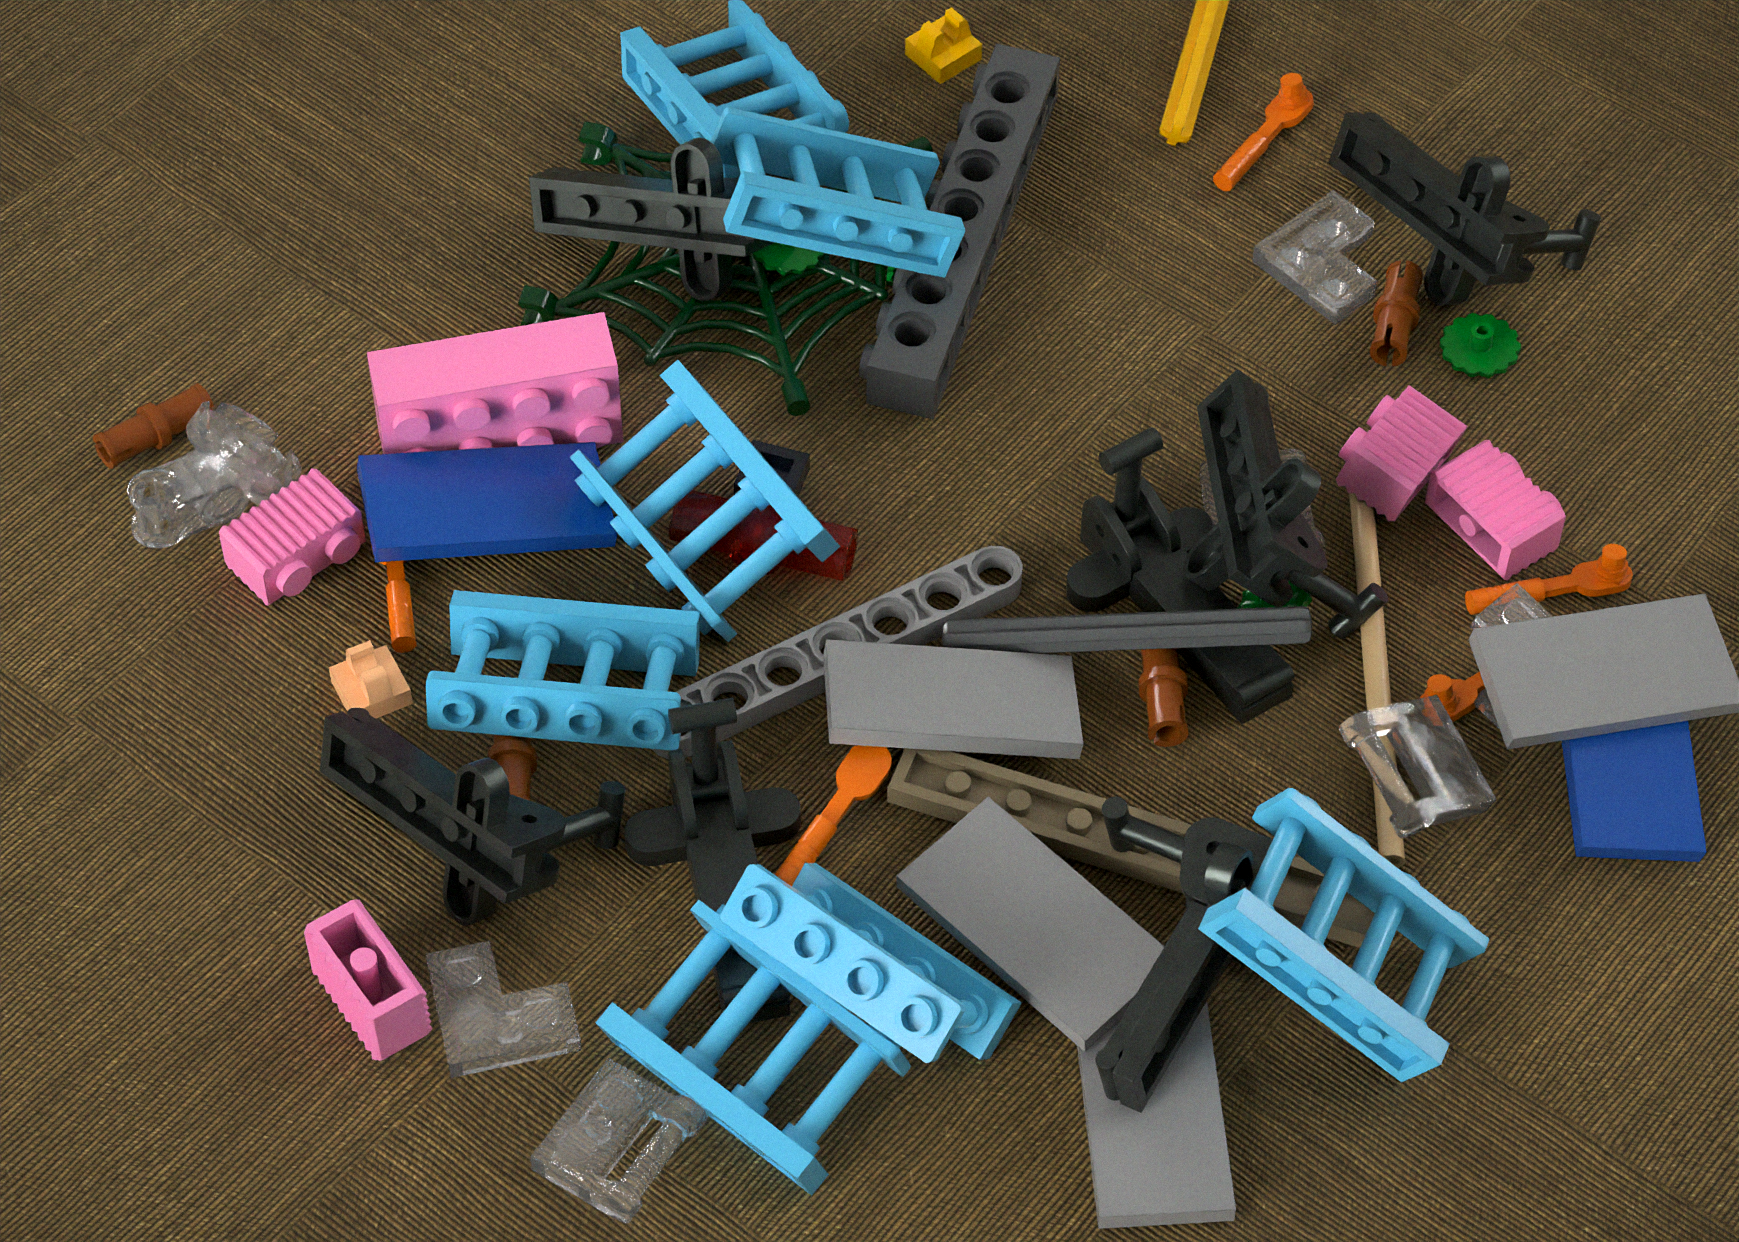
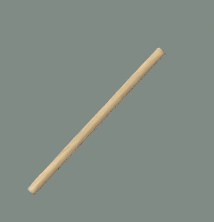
M1349 493L1357 595H1359L1371 583H1376L1381 587L1375 508L1367 507L1365 500H1358L1355 493ZM1382 606L1360 625L1378 852L1397 868H1400L1405 864L1384 611Z

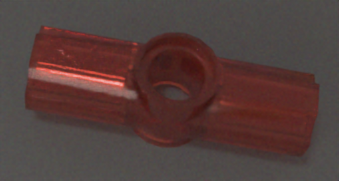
M692 490L673 507L669 524L670 540L681 542L728 501L729 498ZM771 505L767 506L762 512L756 508L710 549L730 554V558L739 566L777 532L774 526L782 518ZM818 520L841 547L823 562L808 547L799 554L793 550L766 575L775 573L782 566L844 581L845 578L848 579L854 564L858 545V529Z

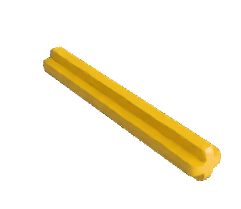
M1196 0L1159 128L1160 135L1166 137V143L1171 146H1176L1178 142L1188 143L1192 137L1230 0Z

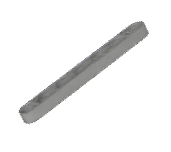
M1003 546L981 548L676 691L681 696V707L711 702L720 694L727 692L742 695L747 702L739 710H736L737 723L716 727L717 743L826 692L824 659L821 653L826 639L923 646L942 637L944 623L948 620L979 619L1016 600L1021 592L1023 564L1019 556L1011 549ZM1000 568L1007 571L1011 575V579L1005 584L990 585L983 582L979 578V574L985 569ZM947 592L957 597L959 603L954 608L938 610L931 607L926 600L935 593ZM896 617L905 622L907 627L899 634L885 635L876 630L874 624L881 618ZM789 667L795 669L800 674V678L793 684L781 686L772 683L767 679V675L775 668ZM691 732L681 736L678 749H682L684 758L692 755ZM652 749L657 755L668 759V751L670 750Z

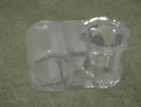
M210 446L196 448L185 456L158 467L143 470L133 476L127 488L129 502L135 508V514L131 520V531L134 539L141 545L158 549L170 547L189 536L214 526L227 524L232 519H236L247 507L250 495L218 449ZM147 487H150L149 497H146L145 489ZM163 520H168L167 530H164Z

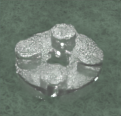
M210 401L203 402L186 425L187 437L195 448L189 456L192 464L208 477L217 479L223 476L231 483L240 487L243 493L257 505H260L262 500H269L272 493L278 494L282 487L288 488L291 481H297L301 475V464L293 450L290 449L284 457L273 445L279 435L265 422L240 407L221 402L214 411L210 410Z

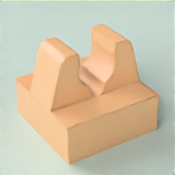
M366 641L346 649V661L329 667L331 682L347 711L355 707L363 708L369 712V715L377 719L413 704L411 689L387 645L374 649L371 641Z

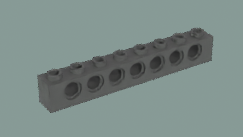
M996 44L988 65L979 64L973 83L974 100L972 103L965 101L962 105L957 125L958 140L957 142L948 141L942 159L941 171L944 173L941 181L933 179L926 199V206L929 211L961 217L966 231L945 278L900 268L896 269L893 281L894 299L892 303L883 302L876 324L877 341L875 345L866 344L860 361L859 377L867 379L866 404L934 420L1058 98L1060 57Z

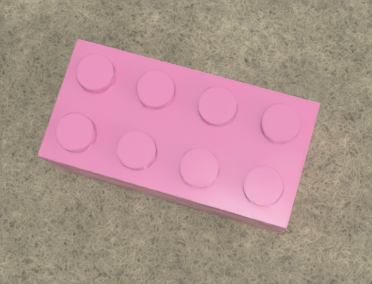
M604 312L367 352L383 454L595 442L596 448H600L605 445L623 442L618 364Z

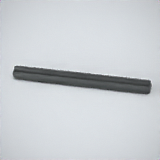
M1295 606L948 620L944 623L942 643L943 647L1024 653L1306 644L1310 642L1312 636V618L1309 608Z

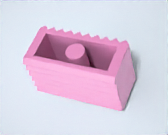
M1408 385L1396 400L1389 395H1386L1381 400L1366 423L1372 427L1371 430L1366 432L1361 427H1358L1349 437L1338 454L1346 463L1336 478L1338 486H1346L1347 492L1355 493L1358 500H1365L1367 507H1375L1377 514H1385L1387 521H1395L1429 481L1430 472L1439 468L1447 460L1468 426Z
M1490 440L1482 441L1430 472L1425 503L1504 580L1508 581L1513 574L1517 575L1522 569H1527L1531 563L1535 564L1540 557L1545 558L1549 552L1553 553L1558 548L1566 518L1559 501L1552 493L1540 491L1539 486L1533 485L1530 478H1525L1516 459L1508 453H1500L1499 448L1493 447Z
M311 468L308 475H301L298 481H291L288 488L282 487L278 494L272 493L269 500H262L258 507L252 506L249 513H242L239 519H232L229 526L223 525L219 531L226 565L229 569L233 570L236 577H240L242 582L248 585L251 591L255 592L258 598L263 600L266 606H269L284 595L290 597L299 594L308 586L314 575L332 563L343 564L356 555L361 544L366 542L361 511L319 470Z
M353 899L306 925L304 934L313 975H318L319 984H323L326 993L331 994L332 1003L338 1004L339 1012L344 1013L345 1021L351 1022L352 1031L358 1033L359 1041H364L365 1049L371 1051L372 1060L382 1061L430 1033L433 1028L430 1025L432 1022L429 1019L430 1013L427 1011L429 1009L426 1004L428 1000L425 997L427 993L360 900Z

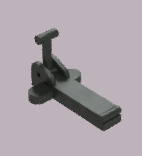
M1360 112L1345 113L1328 162L1435 246L1426 269L1424 285L1428 298L1438 306L1462 304L1472 292L1476 279L1484 285L1529 282L1535 268L1529 260L1522 257L1524 254L1564 252L1560 261L1561 264L1572 270H1581L1601 221V216L1598 213L1581 209L1573 229L1549 230L1550 226L1544 219L1505 200L1511 179L1509 168L1502 158L1497 156L1472 157L1466 162L1459 178L1385 122L1381 116L1371 112H1365L1364 115Z
M694 138L674 149L670 164L672 180L573 170L562 167L548 168L545 172H539L529 177L535 232L679 249L683 285L693 298L700 301H710L729 290L733 275L731 255L747 257L774 243L726 232L723 218L739 178H724L721 155L716 146L704 138Z
M1237 369L1197 406L1218 523L1191 548L1184 563L1183 573L1186 578L1208 591L1217 588L1230 578L1275 607H1283L1293 597V591L1289 584L1291 582L1337 612L1328 621V626L1335 636L1345 639L1386 604L1388 596L1376 583H1371L1356 596L1321 573L1327 567L1325 554L1308 522L1301 514L1316 497L1321 484V476L1318 471L1297 458L1290 459L1281 464L1268 402L1269 394L1262 385L1256 382L1253 384L1252 378Z
M1150 427L1099 454V462L1105 473L1108 475L1116 473L1114 501L1110 504L1100 495L1093 496L1084 501L1080 540L1092 554L1078 561L1070 568L1067 574L1066 597L1075 608L1085 612H1097L1106 609L1128 596L1143 612L1237 609L1219 587L1209 591L1205 590L1186 578L1183 573L1184 563L1191 548L1214 527V522L1209 514L1195 507H1183L1168 513L1154 488L1141 475L1143 458L1163 448L1162 437L1154 427ZM1270 645L1178 648L1179 654L1241 725L1292 697L1294 684L1291 681L1295 678L1291 666Z
M733 698L668 709L672 735L691 732L692 763L685 761L682 749L668 751L670 789L674 805L636 813L628 820L624 833L626 852L629 858L637 864L659 866L687 860L696 901H702L715 912L722 904L726 905L747 866L758 864L754 848L788 841L798 833L801 827L800 802L795 794L781 787L744 792L733 741L718 742L717 750L716 727L737 723V713ZM703 928L705 936L708 932ZM730 948L712 969L722 1013L757 971V968ZM779 985L749 1023L790 1016V993Z
M355 707L349 709L347 714L341 711L325 717L320 772L446 861L443 900L449 915L460 925H471L489 918L495 911L497 899L507 904L555 884L559 878L560 865L559 861L547 852L593 835V843L599 848L612 849L618 845L626 791L625 786L619 782H603L600 785L597 806L564 818L560 812L510 794L506 773L502 766L491 758H483L463 765L458 769L457 774H454L369 715L366 709Z
M1115 796L1106 799L1102 805V813L1112 848L1118 852H1127L1136 845L1180 863V885L1186 897V911L1104 1049L1100 1050L1095 1057L1105 1095L1110 1100H1120L1122 1105L1142 1113L1230 961L1247 966L1198 928L1207 908L1243 888L1250 890L1273 839L1214 817L1202 818L1196 821L1187 829L1185 837L1131 816L1126 801L1121 797Z

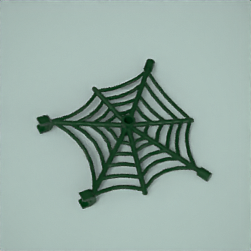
M584 121L579 135V141L586 144L580 159L581 163L605 165L614 157L620 175H628L627 165L640 173L642 177L672 180L671 172L658 171L641 160L671 162L672 153H658L617 143V135L611 128L602 124ZM924 136L903 145L933 152L930 142ZM828 187V188H827V189L836 190V191H841V192H845V193L848 192V191H846V190H841V189L832 188V187ZM882 198V201L892 202V200ZM611 241L606 253L590 274L566 297L558 299L552 292L546 289L524 285L518 304L521 308L526 309L521 321V326L553 321L555 316L577 317L595 314L594 312L573 307L596 298L617 303L637 312L664 332L652 347L643 337L628 326L605 315L609 328L626 336L647 354L644 357L646 366H654L660 358L694 351L729 353L758 362L784 379L781 391L787 411L790 415L800 416L809 411L810 402L804 382L796 376L811 350L830 329L845 317L877 299L881 301L888 298V291L885 289V265L875 263L874 284L860 278L859 260L850 258L849 273L832 265L830 254L824 253L822 258L818 259L815 268L806 269L801 275L790 273L769 285L766 275L768 270H766L761 262L754 260L752 254L747 257L731 255L732 264L738 257L743 260H749L751 267L739 264L732 265V274L754 277L756 283L732 279L729 289H740L759 294L763 309L737 301H700L692 296L686 303L666 287L648 280V278L664 272L682 280L681 269L679 268V253L675 254L678 249L667 248L657 262L637 269L646 257L650 248L649 245L640 246L638 253L620 276L590 287L613 259L620 242ZM816 273L829 277L801 291L776 309L773 295L792 282ZM839 283L847 285L825 296L803 311L783 331L779 319L783 315L827 288ZM635 284L661 295L679 308L680 312L668 324L642 304L614 293V291ZM861 291L866 294L844 306L826 320L804 344L792 363L786 342L807 320L830 304ZM731 310L766 320L770 334L755 326L734 320L704 319L692 323L687 322L695 312ZM703 329H731L753 335L774 346L779 364L761 353L729 343L691 342L670 346V344L678 335Z

